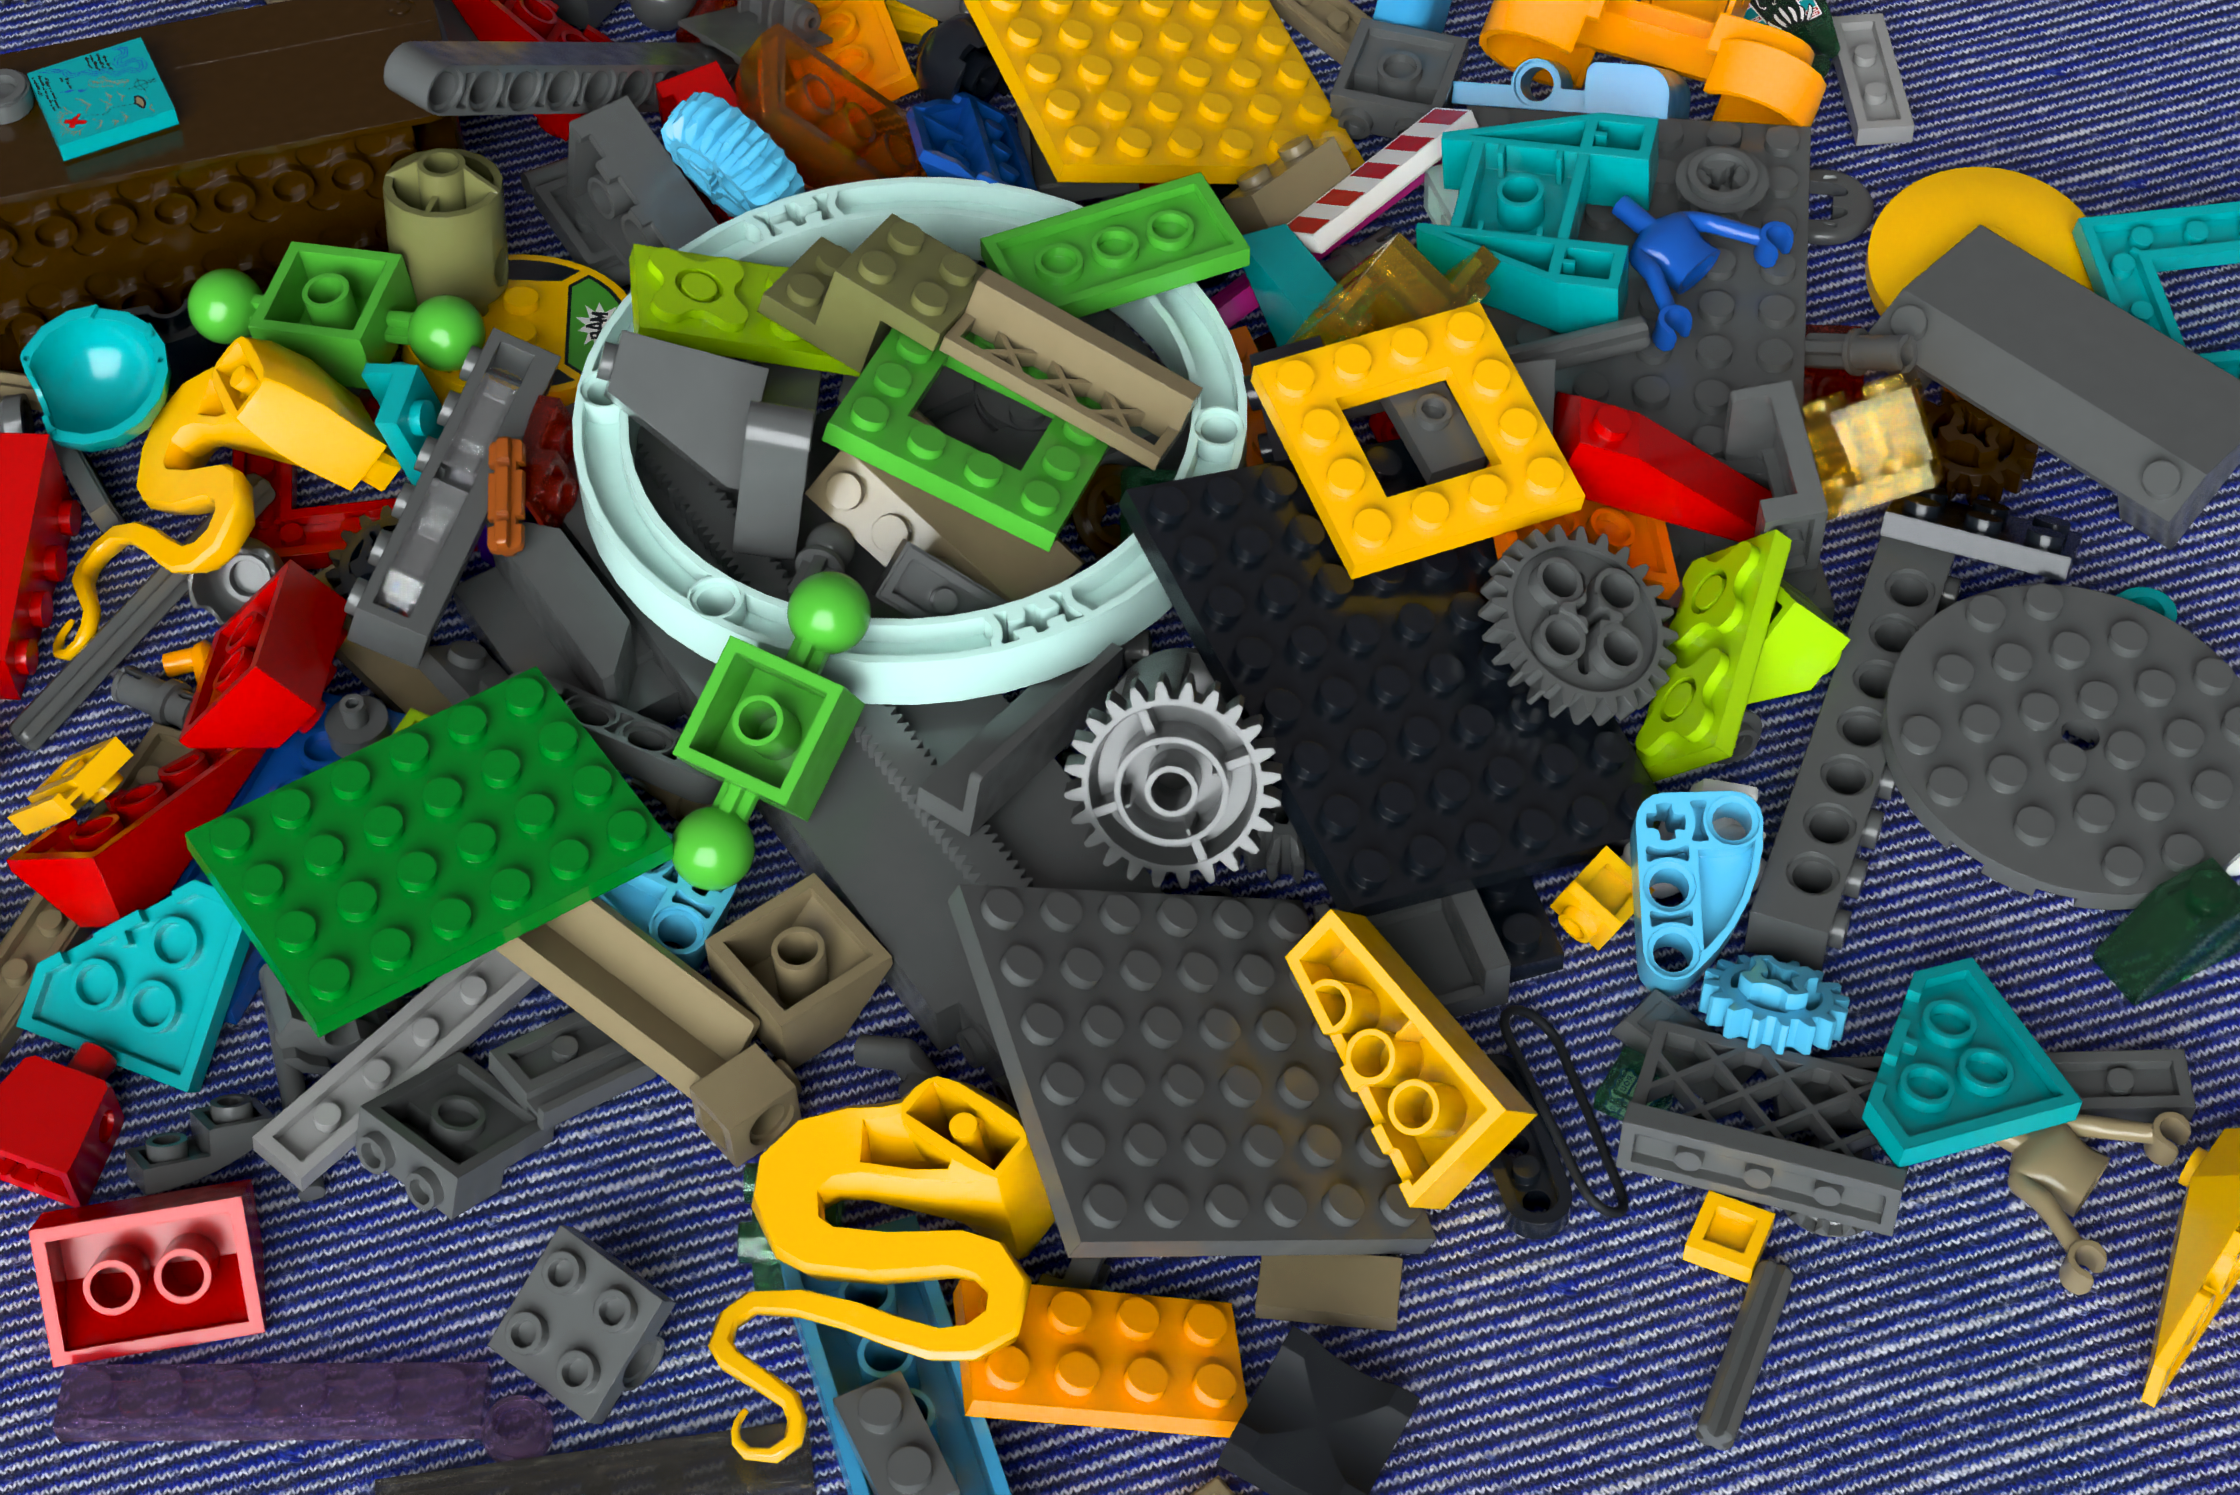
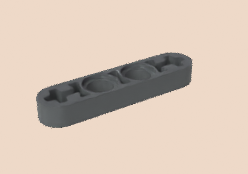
M524 671L514 672L513 674L509 675L507 679H510ZM542 673L617 770L686 800L701 804H713L723 783L696 771L672 754L682 734L681 732Z

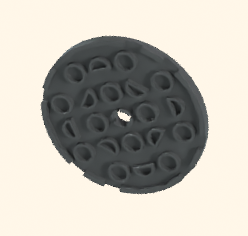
M2043 583L2018 585L1978 593L1945 608L1924 623L1910 638L1900 653L1886 687L1884 712L1881 718L1882 745L1888 768L1899 792L1922 825L1946 848L1954 843L1963 852L1984 865L1981 871L1982 874L2029 896H2033L2035 889L2059 896L2074 898V907L2125 910L2158 906L2196 893L2220 879L2225 874L2228 866L2240 857V678L2207 644L2174 621L2140 604L2096 590ZM2068 730L2069 735L2078 736L2087 743L2094 742V746L2090 750H2082L2074 744L2066 743L2062 736Z

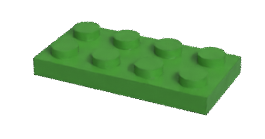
M1201 172L980 238L981 257L988 269L1076 318L1250 265V246Z

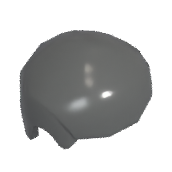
M248 537L239 553L220 569L208 573L188 575L187 583L190 602L195 609L203 608L217 619L220 626H223L284 566V563L270 546L257 538Z

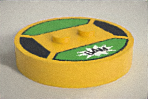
M508 254L510 273L508 286L497 300L488 304V313L482 317L486 329L485 343L494 327L561 356L550 391L538 415L549 410L555 412L575 402L577 386L588 354L603 326L627 294L611 279L584 265L556 257ZM402 344L403 362L419 365L442 406L450 390L461 394L466 384V381L459 379L461 369L451 372L432 369L416 357L410 345ZM491 381L484 386L486 395L494 402L500 404L512 403L517 393L516 389L505 381Z

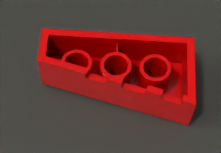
M0 432V699L21 700L28 675H34L37 670L39 661L38 642L42 629L48 628L52 622V597L57 582H62L66 577L68 565L67 549L71 536H77L81 528L82 515L80 504L77 500H72L49 434Z

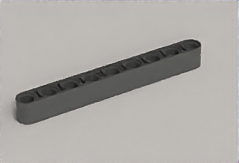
M408 41L399 45L391 53L386 62L383 75L385 85L389 90L437 116L581 114L594 111L625 95L629 97L639 112H660L655 87L656 83L716 60L742 106L751 98L757 82V73L754 67L735 63L731 56L714 46L685 42Z

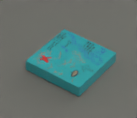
M141 37L27 73L33 93L63 161L179 124L173 103Z

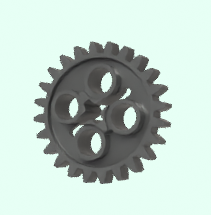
M1560 524L1554 525L1545 535L1538 529H1535L1523 541L1517 539L1488 570L1492 578L1481 588L1480 593L1489 601L1478 611V616L1493 622L1494 625L1482 635V639L1489 643L1500 644L1502 650L1491 661L1494 665L1510 664L1514 672L1507 681L1510 687L1522 682L1530 686L1527 703L1532 705L1542 696L1549 699L1550 717L1555 718L1566 707H1569L1571 718L1575 725L1581 724L1590 715H1592L1598 726H1603L1614 715L1622 721L1636 709L1640 710L1657 696L1656 691L1670 679L1665 670L1676 662L1677 656L1666 648L1679 637L1677 632L1663 627L1662 624L1674 614V610L1669 607L1657 606L1654 599L1665 589L1662 585L1646 586L1642 579L1649 570L1647 564L1639 565L1633 569L1627 564L1630 548L1625 546L1614 555L1608 551L1609 541L1607 534L1602 533L1591 544L1588 543L1587 534L1583 526H1578L1567 537Z

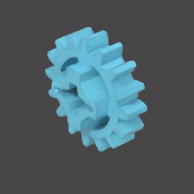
M1738 955L1737 964L1720 959L1717 961L1716 969H1706L1698 1011L1707 1014L1705 1023L1708 1026H1724L1723 1037L1746 1040L1748 1048L1755 1049L1762 1044L1770 1046L1776 1054L1783 1055L1785 1050L1791 1052L1798 1051L1803 1055H1810L1812 1045L1827 1051L1831 1049L1833 1040H1842L1850 999L1847 996L1840 995L1842 986L1839 983L1822 982L1824 973L1820 970L1814 971L1808 966L1800 967V963L1794 960L1787 964L1779 962L1772 955H1758L1751 958L1746 955Z

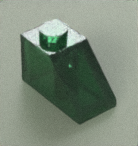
M2212 857L2159 884L2094 951L2092 960L2132 1005L2136 1006L2240 951V886Z

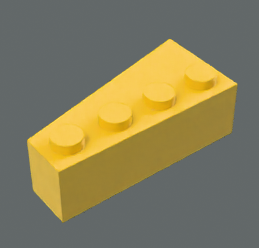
M1330 909L1285 958L1323 1034L1330 1036L1344 1064L1340 1069L1351 1091L1358 1092L1375 1126L1371 1131L1382 1153L1390 1156L1402 1180L1399 1187L1409 1207L1444 1210L1538 1114L1366 916Z

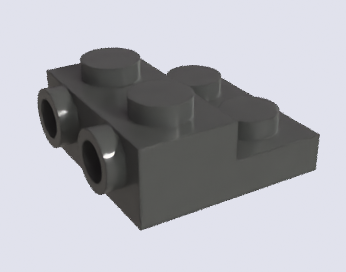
M1361 18L1330 93V108H1332L1330 116L1339 120L1338 127L1346 129L1352 139L1360 140L1368 137L1369 134L1393 138L1394 140L1433 108L1453 109V81L1459 80L1468 57L1469 38Z
M458 1051L361 1105L355 1148L360 1162L369 1172L379 1175L387 1171L405 1185L409 1199L417 1208L429 1211L435 1207L452 1220L499 1192L502 1186L504 1170L552 1142L555 1126L542 1131L537 1125L538 1118L531 1110L525 1112L495 1076Z

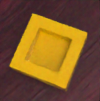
M1708 1190L1685 1244L1683 1260L1750 1284L1756 1265L1761 1259L1773 1230L1776 1214Z

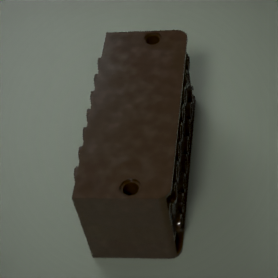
M289 0L0 54V69L17 70L28 78L27 73L141 37L173 103L179 121L178 125L67 161H63L35 95L34 106L25 117L13 123L0 125V370L25 373L20 360L23 348L41 326L68 310L95 304L99 308L111 310L149 305L155 313L169 314L181 308L184 299L188 298L192 286L202 275L220 268L236 269L249 275L258 284L262 293L265 294L292 241L389 253L383 198V183L386 172L397 161L415 152L436 148L466 150L459 116L433 115L389 90L384 82L383 75L386 62L394 49L408 41H442L434 0Z

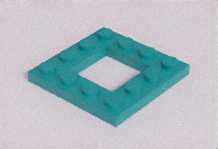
M2240 201L2078 218L2072 235L2094 293L2186 347L2157 272L2240 263ZM2240 349L2198 354L2240 380Z

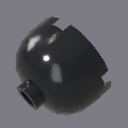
M970 13L957 14L943 21L937 27L929 29L922 36L917 48L916 82L924 102L935 99L952 100L955 94L967 92L986 103H989L996 92L1003 96L1007 95L1009 88Z

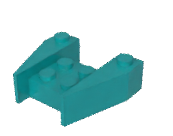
M1600 112L1443 132L1441 143L1444 189L1460 191L1450 226L1417 223L1416 242L1419 279L1559 333H1568L1623 320L1629 289V246L1577 239L1586 204L1614 207L1623 196L1628 195L1642 208L1649 211L1659 167V118Z

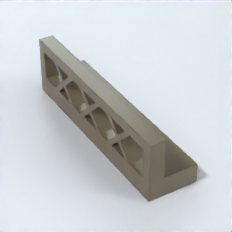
M988 268L977 280L965 313L944 336L939 349L950 357L1154 471L1183 433L1203 389ZM972 332L992 343L995 349H982L966 340L965 337ZM1021 367H1034L1047 374L1048 379H1036L1023 372ZM1075 397H1088L1099 403L1102 409H1089L1078 403ZM1129 427H1142L1160 438L1153 445L1132 433Z

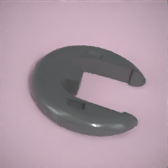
M1810 169L1809 193L1833 196V220L1809 219L1808 244L1821 246L1838 245L1860 236L1869 227L1874 216V203L1868 190L1858 180L1842 172L1829 169Z

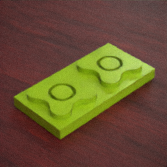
M633 245L629 257L634 333L719 356L856 377L860 376L861 373L757 312L763 293L789 267H776L734 260L728 257H714L683 252L666 247Z
M1777 529L1710 555L1700 557L1691 562V565L1684 574L1682 596L1676 616L1669 626V629L1678 633L1679 638L1666 648L1677 656V660L1665 670L1670 679L1656 691L1657 696L1650 702L1644 725L1639 730L1635 741L1636 754L1653 782L1730 758L1733 755L1791 548L1792 540Z

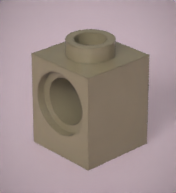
M756 1043L689 1087L697 1126L736 1168L775 1143L798 1120H802L798 1095L802 1093V1087L796 1074L782 1059L773 1062Z

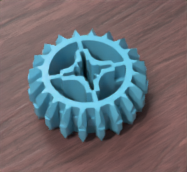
M694 92L686 101L682 100L672 110L671 115L663 125L664 127L660 130L665 149L671 154L672 161L683 170L684 176L697 186V191L703 192L711 200L712 204H716L723 209L728 217L735 218L763 205L805 192L802 176L797 173L796 165L786 157L785 150L771 139L769 133H765L756 124L755 119H749L742 113L739 107L730 106L724 98L715 97L712 93Z

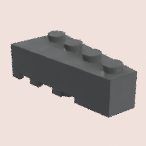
M627 95L569 122L566 200L587 221L605 244L616 253L617 257L629 270V257L634 244L678 250L710 229L718 226L716 220L680 169L672 161L668 152Z

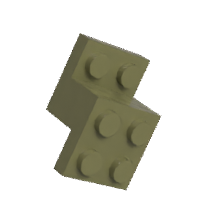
M892 213L852 254L845 248L835 245L821 236L763 293L757 312L861 373L892 328L933 352L942 343L948 331L965 313L977 280L987 269L975 263L967 255L958 253L926 234L917 225L906 222Z

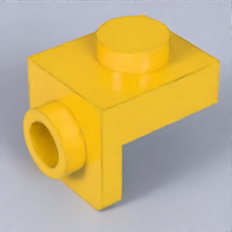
M1607 845L1550 905L1559 915L1560 925L1572 938L1584 944L1590 943L1599 951L1634 914L1631 867ZM1652 887L1649 888L1650 894H1652L1655 891V889Z

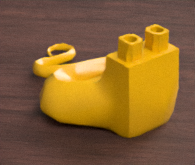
M245 336L235 339L214 367L183 383L161 409L153 422L142 447L136 487L143 500L153 510L173 515L214 513L209 526L195 542L187 545L178 542L161 530L143 522L112 526L94 541L76 566L71 580L83 611L81 625L74 640L64 649L65 640L76 621L69 619L64 624L52 646L54 657L59 660L70 661L97 633L101 619V607L96 590L99 573L115 555L128 545H135L167 570L178 574L208 573L218 570L239 553L255 526L253 487L241 471L228 464L205 467L210 457L220 447H227L302 467L349 491H352L361 480L381 492L385 490L399 472L401 466L392 451L386 448L385 439L375 423H373L359 397L338 383L311 359L272 341Z
M935 1076L926 1079L898 1100L877 1104L850 1105L798 1120L760 1156L751 1208L775 1258L789 1267L819 1281L888 1285L957 1278L977 1282L988 1295L986 1310L968 1324L938 1328L859 1302L805 1289L745 1292L718 1314L708 1348L724 1372L782 1407L787 1424L784 1438L772 1446L751 1447L741 1438V1426L749 1413L748 1409L743 1408L733 1421L731 1429L733 1447L744 1460L777 1464L802 1447L808 1424V1418L799 1392L770 1371L740 1353L734 1344L737 1329L757 1315L806 1319L851 1332L886 1347L930 1361H979L1016 1342L1032 1284L1031 1278L1016 1258L1019 1260L1031 1253L1051 1227L1055 1218L1021 1117L1010 1105L971 1084ZM841 1200H870L959 1221L980 1235L961 1229L882 1232L834 1227L825 1220V1210Z

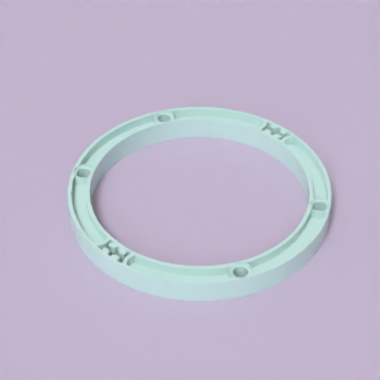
M953 177L873 179L823 187L763 205L710 229L677 251L714 257H728L739 261L790 268L821 236L835 245L845 248L852 254L893 213L906 222L917 225L923 232L958 253L965 254L972 260L984 261L981 257L980 238L1080 209L1083 206L1032 189L1002 183L989 184L982 180ZM1194 282L1110 308V311L1127 322L1148 342L1169 370L1203 388L1188 420L1190 433L1187 447L1174 480L1246 467L1247 393L1242 363L1231 333L1215 305L1199 285ZM630 292L605 323L588 354L577 386L572 417L573 452L586 523L597 551L616 583L639 610L669 636L700 656L717 663L731 635L785 659L795 639L787 619L788 602L766 595L738 582L704 561L666 525L642 487L635 470V452L641 425L604 396L607 381L596 378L605 341L617 344L622 330L634 333L632 297ZM1132 533L1116 549L1089 568L1055 586L1023 599L988 609L949 616L913 619L871 618L869 628L862 640L846 652L830 655L820 676L846 687L864 704L920 705L964 701L1007 693L1053 679L1089 664L1111 643L1122 646L1159 620L1173 605L1137 538Z

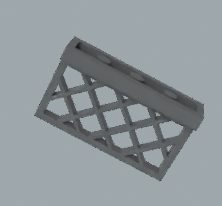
M1659 1019L1656 1020L1633 1098L1628 1103L1622 1122L1616 1167L1891 1237L1909 1166L1897 1168L1895 1164L1892 1167L1856 1158L1854 1153L1876 1144L1885 1152L1862 1120L1869 1094L1878 1074L1877 1072L1787 1050L1784 1051L1783 1055L1776 1054L1770 1046L1762 1044L1755 1049L1747 1047L1746 1040L1737 1038L1727 1039L1721 1034ZM1669 1046L1693 1052L1701 1063L1676 1072L1663 1056L1664 1047ZM1747 1065L1761 1069L1769 1079L1745 1089L1730 1070ZM1656 1074L1660 1077V1079L1655 1080ZM1714 1077L1728 1096L1703 1105L1689 1086ZM1812 1081L1828 1085L1837 1096L1813 1106L1798 1087ZM1673 1094L1687 1112L1683 1114L1647 1106V1103ZM1782 1094L1796 1113L1771 1122L1757 1103ZM1740 1110L1755 1129L1747 1131L1719 1124L1716 1120ZM1850 1111L1865 1130L1840 1139L1826 1120ZM1809 1127L1824 1147L1815 1148L1787 1141L1784 1137Z

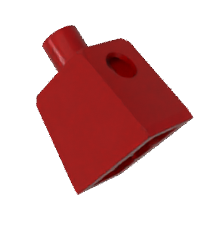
M85 1042L80 1046L67 1066L36 1055L26 1057L0 1083V1180L72 1207L87 1205L124 1123V1114L113 1087L106 1082L117 1066L115 1058L107 1050L94 1043Z

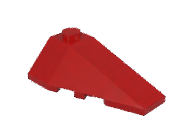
M196 748L159 768L157 774L161 782L147 783L129 791L121 789L104 798L108 811L79 826L76 819L70 818L51 827L6 859L11 872L80 927H106L136 910H145L169 894L193 859V856L187 849L185 833L223 815L268 748Z

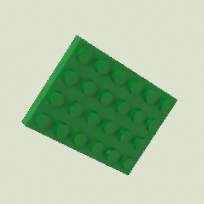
M537 666L185 833L187 849L318 1038L673 859L674 855L673 841Z

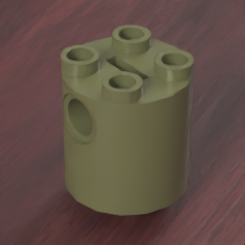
M436 148L415 152L397 161L385 174L383 198L389 253L403 255L418 306L425 300L437 295H455L469 301L483 317L488 313V304L497 300L507 288L510 274L503 177L496 164L480 154L463 149Z

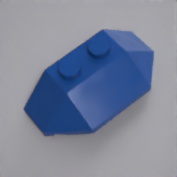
M967 92L955 94L952 100L935 99L910 107L906 114L917 158L928 177L982 180L989 184L1002 183L1038 191L1013 116Z

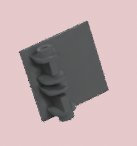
M738 0V6L678 20V26L697 36L700 42L705 45L714 46L731 56L735 63L748 67L761 66L768 59L784 55H805L811 48L833 43L832 37L818 30L821 25V16L818 8L805 0Z

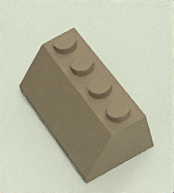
M918 409L912 416V418L924 424L936 427ZM842 450L837 453L804 493L836 523L846 527L853 538L885 568L904 538L1008 602L1023 599L1055 586L1076 575L1086 563L1060 538H1057L1051 550L1047 552Z

